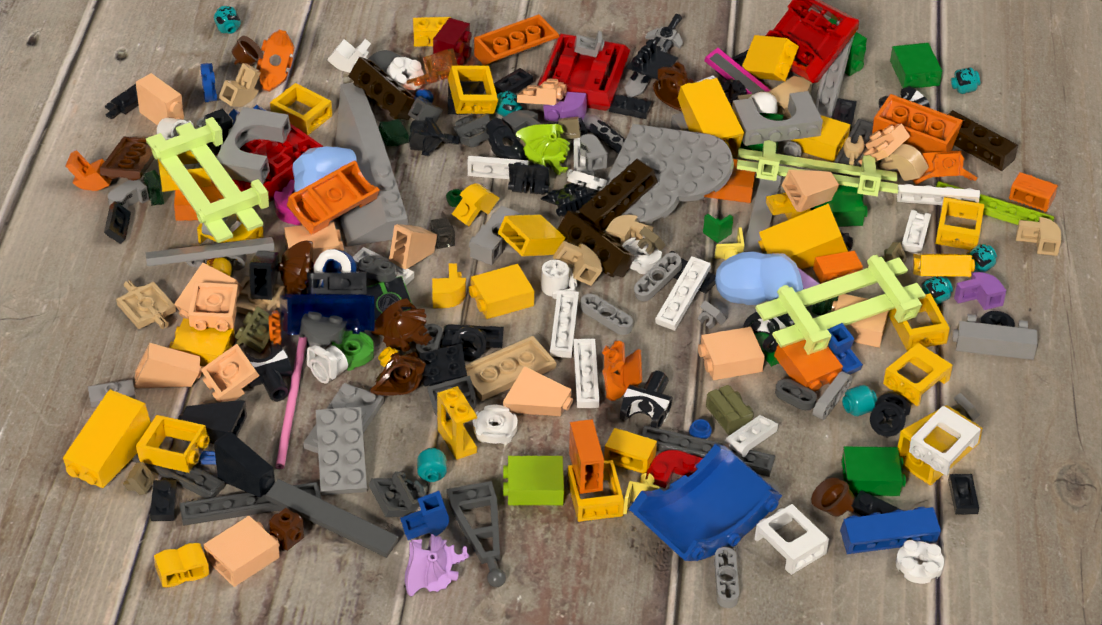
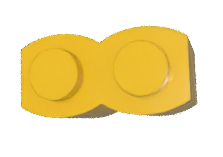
M188 543L178 549H166L154 555L155 568L162 587H174L185 581H195L209 575L208 562L200 543Z

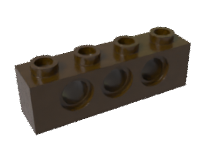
M359 57L348 75L354 81L353 84L365 90V95L376 100L379 107L388 110L392 118L396 120H409L410 116L408 113L416 97L375 62Z
M954 110L947 114L963 120L954 146L1000 171H1003L1015 160L1018 144Z
M639 159L634 160L590 201L584 204L578 210L579 213L604 231L613 219L621 216L658 183L654 170Z
M568 210L557 228L566 237L565 242L577 247L581 243L590 248L600 259L601 267L604 268L603 272L612 278L615 276L624 277L636 257L578 212Z

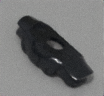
M494 118L487 123L486 133L489 135L488 141L492 152L496 156L504 159L528 160L523 146L508 125L499 118ZM510 138L514 144L512 146H505L502 140Z

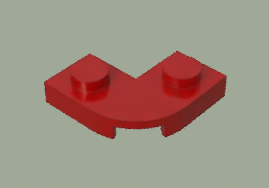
M679 450L661 452L653 459L646 472V479H648L650 473L654 477V485L666 488L674 473L689 477L697 470L696 465L703 458Z

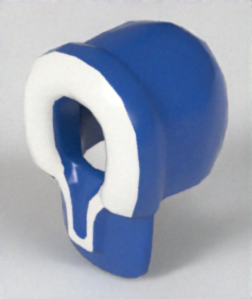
M328 249L322 252L316 259L313 271L356 272V263L347 252ZM317 279L318 287H323V279ZM311 294L325 303H331L337 296V294Z

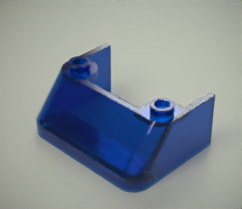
M280 295L283 331L287 332V335H299L302 317L304 314H308V312H317L321 314V317L327 318L339 316L343 318V321H347L346 329L352 330V334L365 333V330L375 331L374 296Z

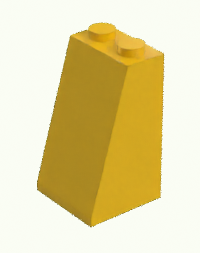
M705 79L681 86L678 101L688 130L720 138L728 145L732 157H737L744 132L718 79Z
M829 204L759 232L762 240L758 241L762 253H784L797 264L799 269L814 266L815 257L848 252Z
M110 389L64 455L63 460L66 472L73 478L77 477L90 485L104 488L137 454L136 445L151 424L146 404Z
M946 405V406H945L946 408L950 409L951 411L955 412V413L958 414L959 416H961V417H963L964 419L968 420V421L971 422L972 424H974V425H976L977 427L981 428L979 440H978V443L974 446V448H975V447L980 443V438H981V434H982L983 428L980 427V426H979L978 424H976L975 422L969 420L968 418H966V417L963 416L962 414H960L958 411H956V410L952 409L951 407H949L948 405ZM937 411L900 431L898 442L899 456L903 457V468L930 486L944 474L934 470L924 461L915 458L909 453L911 438ZM936 426L924 439V442L936 450L946 453L959 439ZM968 446L953 461V463L950 465V469L957 462H959L965 455H967L973 448Z

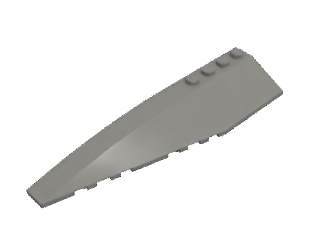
M353 83L341 84L335 147L353 150L358 167L364 178L380 190L377 199L361 208L358 205L339 216L347 247L392 240L394 225H408V218L390 161L364 90L356 87Z

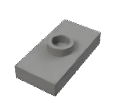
M133 380L88 386L91 408L97 407L110 389L136 399Z

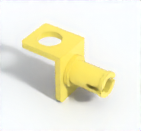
M742 227L738 228L737 243L716 245L715 259L727 260L744 251Z
M643 473L640 476L639 482L629 481L623 514L627 515L630 502H634L641 491L660 489L659 486L653 485V475L649 473L648 479H646L647 473Z

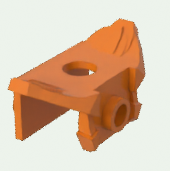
M279 29L277 32L272 33L268 40L264 39L261 51H264L263 59L259 58L256 69L261 72L259 82L265 91L270 92L287 79L288 72L286 68H291L293 57H290V54L294 53L295 47L286 31ZM272 55L280 56L281 63L274 66L270 63Z
M961 151L922 153V156L929 168L920 178L912 181L917 185L932 177L964 176L973 181H976L978 177L963 169L964 158Z
M614 341L611 347L606 345L602 352L604 355V370L602 372L605 380L606 398L610 401H615L624 395L630 384L638 386L642 382L641 350L638 349L625 358L623 342Z

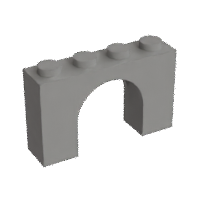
M809 91L789 94L788 110L791 118L783 121L769 120L760 115L752 98L733 101L732 109L744 132L742 138L744 146L763 144L767 140L778 142L821 136L823 120Z
M247 107L242 108L240 114H237L233 127L229 129L228 136L221 145L218 155L215 156L231 179L250 183L259 179L262 184L264 183L270 171L267 156L247 153L240 150V148L245 143L256 139L284 143L291 130L289 115Z

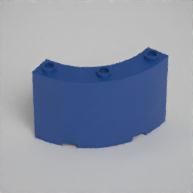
M714 444L705 457L696 465L697 470L689 477L686 475L682 476L677 481L671 483L670 489L665 491L661 489L641 491L629 508L635 516L684 561L706 559L715 555L716 550L721 547L736 546L741 538L749 533L760 520L777 508L778 501L782 497L778 491L726 446Z

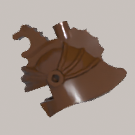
M677 61L672 67H661L658 69V80L654 82L653 90L663 103L682 111L678 101L680 87L687 83H694V81L687 78L685 66Z
M301 241L290 247L282 254L281 262L277 265V271H280L283 284L288 291L287 295H290L288 301L292 302L293 306L299 303L301 289H305L306 284L309 282L307 272L314 270L312 241Z
M407 298L393 303L383 311L371 330L373 335L384 336L383 342L386 344V347L402 349L403 352L410 350L409 343L412 341L426 346L432 340L428 333L423 336L428 331L424 327L427 322L425 309H417ZM401 307H411V310L403 311Z
M398 352L390 356L391 360L387 363L383 372L376 378V384L370 389L371 393L386 396L404 395L413 392L418 387L422 379L425 362L418 358L416 352L401 356Z

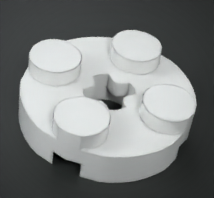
M396 57L386 71L411 94L419 90L424 84V73L421 69V63L417 60Z
M568 169L566 176L568 177V182L584 186L586 183L585 187L598 191L602 190L607 184L605 179Z
M636 237L628 239L622 246L636 256L629 267L630 269L636 270L639 274H646L662 259V252L657 248L649 255L645 251L648 245L640 249L637 245L640 240H636Z
M488 405L484 407L483 411L476 412L477 419L473 420V432L476 434V439L479 442L508 444L511 442L512 437L517 432L518 420L515 413L513 415L509 412V408L502 405ZM493 422H497L498 426H493Z
M907 540L899 549L896 567L898 571L901 570L904 573V578L907 580L925 584L931 582V579L935 577H940L942 574L944 558L938 545ZM916 560H922L924 562L922 563V565H919Z

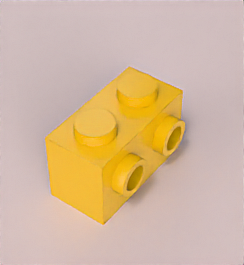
M451 17L413 18L414 47L433 46V38L448 18Z
M614 428L605 445L604 461L613 460L614 465L642 474L646 473L656 456L657 441Z

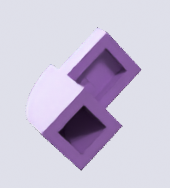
M567 92L564 102L559 101L556 105L544 104L545 121H558L561 118L581 117L583 120L587 111L586 93Z
M983 272L972 273L971 280L957 283L954 299L958 304L977 299L982 308L988 310L1003 306L1006 289L996 277Z

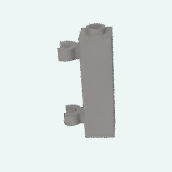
M967 314V322L959 321L958 329L953 330L952 342H956V351L1034 360L1037 348V330L1028 329V321L1019 320V327L976 323V315Z

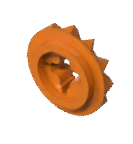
M275 310L269 315L270 341L280 345L282 342L281 316L278 310Z

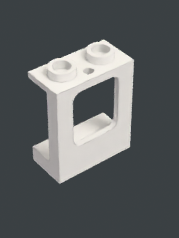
M942 406L911 438L909 453L930 465L934 470L947 476L953 461L968 446L974 448L978 443L981 428ZM936 426L959 439L946 453H942L924 442V439Z
M793 504L779 509L767 519L760 520L756 525L754 539L759 541L765 538L786 558L785 570L791 575L827 553L829 538ZM793 518L807 533L792 542H786L775 531L791 522Z

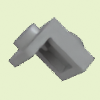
M598 31L595 39L577 35L574 52L597 57L598 51H602L605 40L602 39V32Z

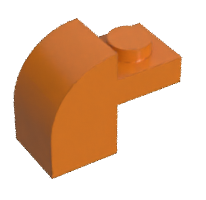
M77 150L70 153L66 167L75 176L72 182L75 186L83 190L98 191L111 184V178L100 176V167L105 162L103 159L89 164Z

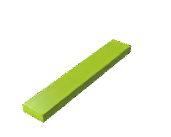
M938 181L937 185L935 186L940 188L952 187L954 189H963ZM980 194L979 203L984 204L983 215L1018 225L1019 220L1038 222L1039 217L1054 221V216Z

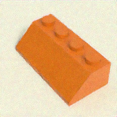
M538 14L474 37V56L485 66L559 38V34Z
M890 94L874 117L872 134L878 130L882 132L889 125L895 126L902 123L910 135L902 144L910 145L920 153L945 152L953 149L963 120Z

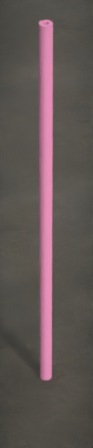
M311 294L306 296L303 316L313 311L315 297ZM299 337L275 465L277 469H284L307 337Z

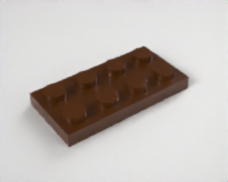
M123 136L100 167V176H107L111 179L121 177L132 181L141 179L155 159L152 149L146 142V138Z

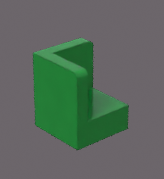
M710 214L705 215L703 234L716 243L721 242L732 234L734 217L728 215L720 220L719 218L715 219Z

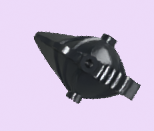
M425 117V121L413 120L410 125V150L422 151L423 156H430V152L436 149L441 142L443 144L459 145L460 137L453 136V134H443L438 125L433 121V118Z

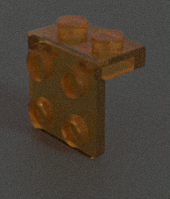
M453 48L423 57L427 74L406 81L407 84L414 83L415 87L426 84L425 81L428 84L440 81L439 77L441 80L447 79L451 66H458Z

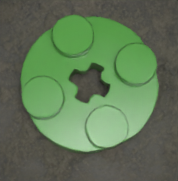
M345 331L342 344L338 345L332 342L331 346L337 347L345 355L348 362V371L363 366L374 358L373 340L363 332L352 334V331Z

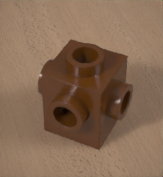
M288 508L275 514L269 520L270 535H274L279 541L280 546L286 551L304 538L303 519L299 514L293 513Z

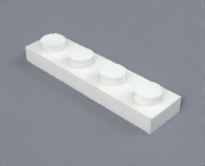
M911 184L898 185L897 202L943 205L944 197L979 203L980 190L971 188L954 189L952 187L940 188L930 185L913 186Z
M691 256L655 318L656 324L674 331L676 330L711 269V263Z
M557 291L550 347L551 356L572 358L579 292Z
M573 339L577 408H599L595 339Z

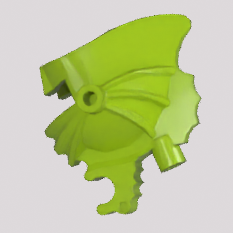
M531 125L516 132V136L525 143L523 149L529 161L534 164L544 165L545 167V163H548L557 175L566 173L568 167H562L560 163H564L566 160L564 156L568 155L570 142L561 138L560 134L564 133L561 125Z

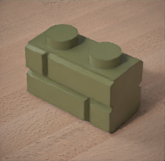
M726 385L719 390L715 389L708 392L706 407L728 435H731L752 421L754 417L752 408L743 403L740 393L734 391L731 386Z

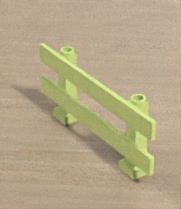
M213 117L205 119L206 126L195 129L191 122L176 127L179 136L165 140L161 133L146 138L156 160L159 159L195 210L201 224L204 223L217 243L233 237V234L222 220V218L232 214L238 216L248 231L263 226V221L252 207L255 205H259L261 209L269 207L268 191L259 179L252 181L251 188L242 192L233 182L207 146L210 142H213L215 146L223 144L222 129ZM190 150L224 199L210 203L177 155Z
M770 140L764 141L762 152L738 149V158L757 160L759 162L737 160L736 169L757 172L756 178L776 181L777 175L786 176L789 169L803 170L779 166V164L860 176V178L833 174L839 185L858 187V194L877 197L879 191L898 194V184L881 181L882 179L897 182V172L876 169L875 157L870 155L863 156L862 165L859 167L776 154V142Z
M873 255L867 260L869 266L866 269L795 292L792 287L789 288L788 285H784L778 289L779 297L777 299L757 305L755 309L763 321L788 313L795 325L775 331L772 335L781 348L806 340L804 350L809 355L827 348L831 339V334L827 329L843 323L846 326L894 308L897 310L894 317L898 323L915 318L922 306L919 300L925 298L926 295L918 283L902 287L895 276L907 273L908 271L900 258L885 262L882 257ZM878 283L885 292L883 295L816 318H812L806 309L807 306Z

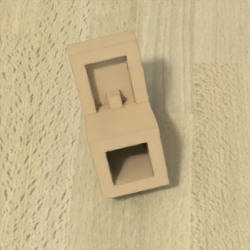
M242 63L236 81L225 80L218 98L234 107H243L248 104L259 91L255 88L261 72L248 64Z
M901 144L892 154L878 164L881 170L897 168L904 181L920 178L929 168L922 154L916 148L907 144Z
M622 215L611 221L606 229V234L623 245L625 241L636 237V240H641L643 237L639 232L644 226L652 232L653 227L637 222L638 216Z
M1039 217L1038 222L1019 220L1016 241L1037 243V254L1058 256L1061 244V230L1055 222L1044 217Z
M563 241L553 255L554 260L563 261L568 267L572 268L574 279L592 286L602 272L600 259L584 244L580 243L577 247Z

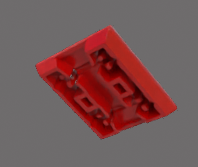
M792 0L787 6L788 11L773 30H769L766 36L787 38L798 45L799 48L794 59L802 64L793 60L790 71L811 83H818L859 29V20L821 0ZM824 15H827L832 19L840 22L839 25L836 26L835 24H832L824 17Z
M560 33L559 38L554 43L537 86H540L547 79H558V82L566 84L567 92L586 93L587 108L608 110L629 58L630 49L624 44L604 41L603 49L598 51L597 57L581 55L574 52L576 36ZM611 62H615L611 75L608 77L609 65H611Z
M291 123V130L284 143L256 139L245 143L240 148V150L247 153L267 156L270 171L263 186L268 191L269 202L274 200L275 191L282 192L290 180H295L292 170L293 163L308 149L324 147ZM232 179L241 192L251 188L250 182Z

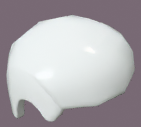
M757 92L749 97V99L752 98L759 113H777V99L774 95L768 92Z

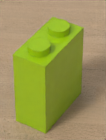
M508 456V465H503V479H508V482H503V496H508V505L563 506V456Z

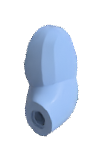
M328 146L308 149L293 163L295 192L354 160L357 162L353 150Z
M754 251L741 252L723 261L716 270V288L724 299L732 303L757 305L765 301L769 302L779 297L777 291L784 285H788L789 288L792 287L795 292L804 290L797 264L784 253L762 254Z

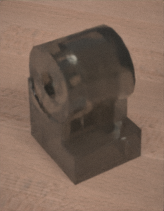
M448 218L430 220V230L437 234L436 248L441 249L455 246V230L450 225ZM440 237H446L448 240L440 242Z

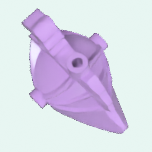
M431 534L427 550L421 549L422 539L411 540L409 542V561L405 571V586L410 597L413 596L421 588H426L429 592H438L441 589H446L451 580L457 581L458 571H452L451 567L469 557L467 547L464 546L462 553L458 555L454 552V545L448 547L446 540H442L440 536L435 537L434 534Z

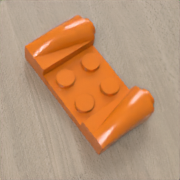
M354 160L291 194L288 198L287 207L307 231L313 235L326 228L333 219L358 205L361 208L377 199L380 190L364 178L357 162Z

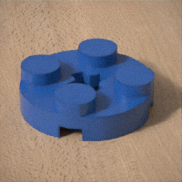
M212 63L200 64L205 103L217 101Z

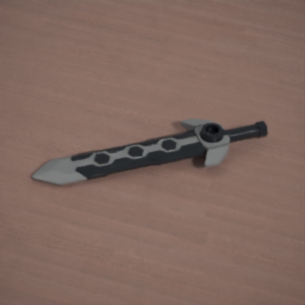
M675 14L668 27L656 28L648 32L645 39H654L657 42V50L665 53L668 52L673 43L677 48H681L683 41L680 34H677L675 30L682 20L681 15ZM634 71L625 86L627 97L632 98L642 94L652 78Z
M585 114L583 122L586 128L619 154L626 139L597 116Z

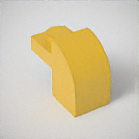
M471 184L461 192L460 196L463 198L452 215L467 226H470L481 210L489 214L500 198L481 184Z
M786 192L766 196V204L772 215L785 214L789 220L811 211L810 208L797 212Z
M448 263L449 278H432L433 309L455 307L465 299L466 278H462L461 272H457V263Z

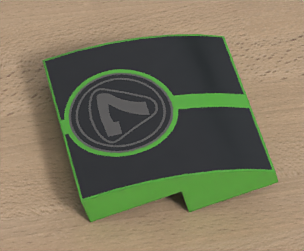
M402 276L396 277L390 282H381L367 287V294H363L373 325L380 314L393 303L406 298L411 302ZM401 307L403 311L411 310V307Z

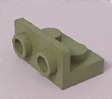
M256 307L253 313L248 312L242 322L245 324V327H240L234 337L237 339L235 345L238 344L240 346L241 343H244L261 354L270 338L269 315L271 314L259 307Z

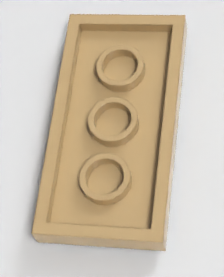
M531 336L467 364L466 371L467 376L470 375L475 394L481 401H484L511 389L524 366L542 375L555 369L556 361L535 337Z

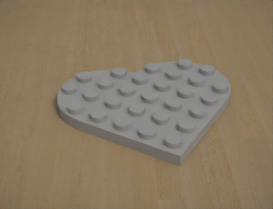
M633 124L610 171L606 185L636 159L652 168L658 183L622 214L638 216L637 222L649 226L653 224L652 221L662 216L666 218L676 208L679 201L704 199V195L712 191H719L729 180L733 172L734 162L728 145L716 136Z

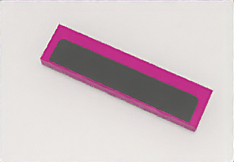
M716 48L705 57L704 61L727 80H730V78L739 80L745 86L747 94L770 91L768 87L719 48Z

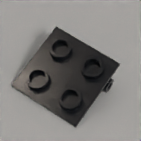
M651 39L638 51V54L632 59L627 69L658 80V69L661 67H672L678 60V57L657 50V42Z
M521 162L508 164L510 180L508 190L522 193L524 184V193H526L527 184H530V194L533 192V185H535L534 194L544 195V193L549 192V167L541 164H535L534 166L525 165Z
M569 183L560 190L548 192L546 196L540 199L557 205V215L565 217L568 210L574 212L580 210L584 204L593 198L591 194L595 193V191L585 186Z
M462 343L419 354L420 359L425 362V368L422 373L424 386H433L467 376Z

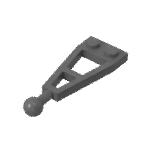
M492 481L447 489V498L452 514L481 564L487 563L490 571L487 575L488 583L492 587H501L506 581V575L503 570L498 568L496 562L500 561L497 497ZM490 506L491 526L472 529L462 510ZM492 537L493 550L485 552L479 539Z

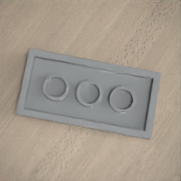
M344 383L327 409L361 407L364 433L383 405L384 396L376 395L370 391ZM317 423L303 442L304 449L318 453Z
M361 407L316 410L321 495L367 492Z

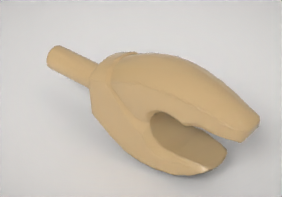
M860 135L856 144L851 143V137H848L844 142L843 150L846 157L849 158L850 165L854 164V159H857L864 150V140Z

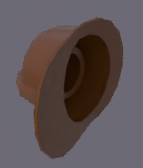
M241 36L231 51L236 59L235 65L238 63L242 65L244 63L252 66L258 62L259 58L263 59L261 48L247 36Z
M829 478L821 482L812 494L811 503L813 506L834 517H839L847 511L854 512L852 508L854 495L849 489V484L838 478Z

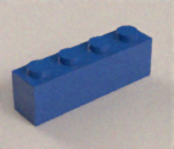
M917 507L914 510L907 511L895 510L884 514L876 512L869 516H849L843 520L840 532L846 553L854 554L900 548L907 540L922 541L929 544L936 543L941 530L934 507Z

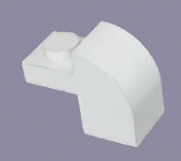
M343 39L327 61L337 69L350 73L359 57L366 58L369 53L367 49L371 43L364 39L355 49Z

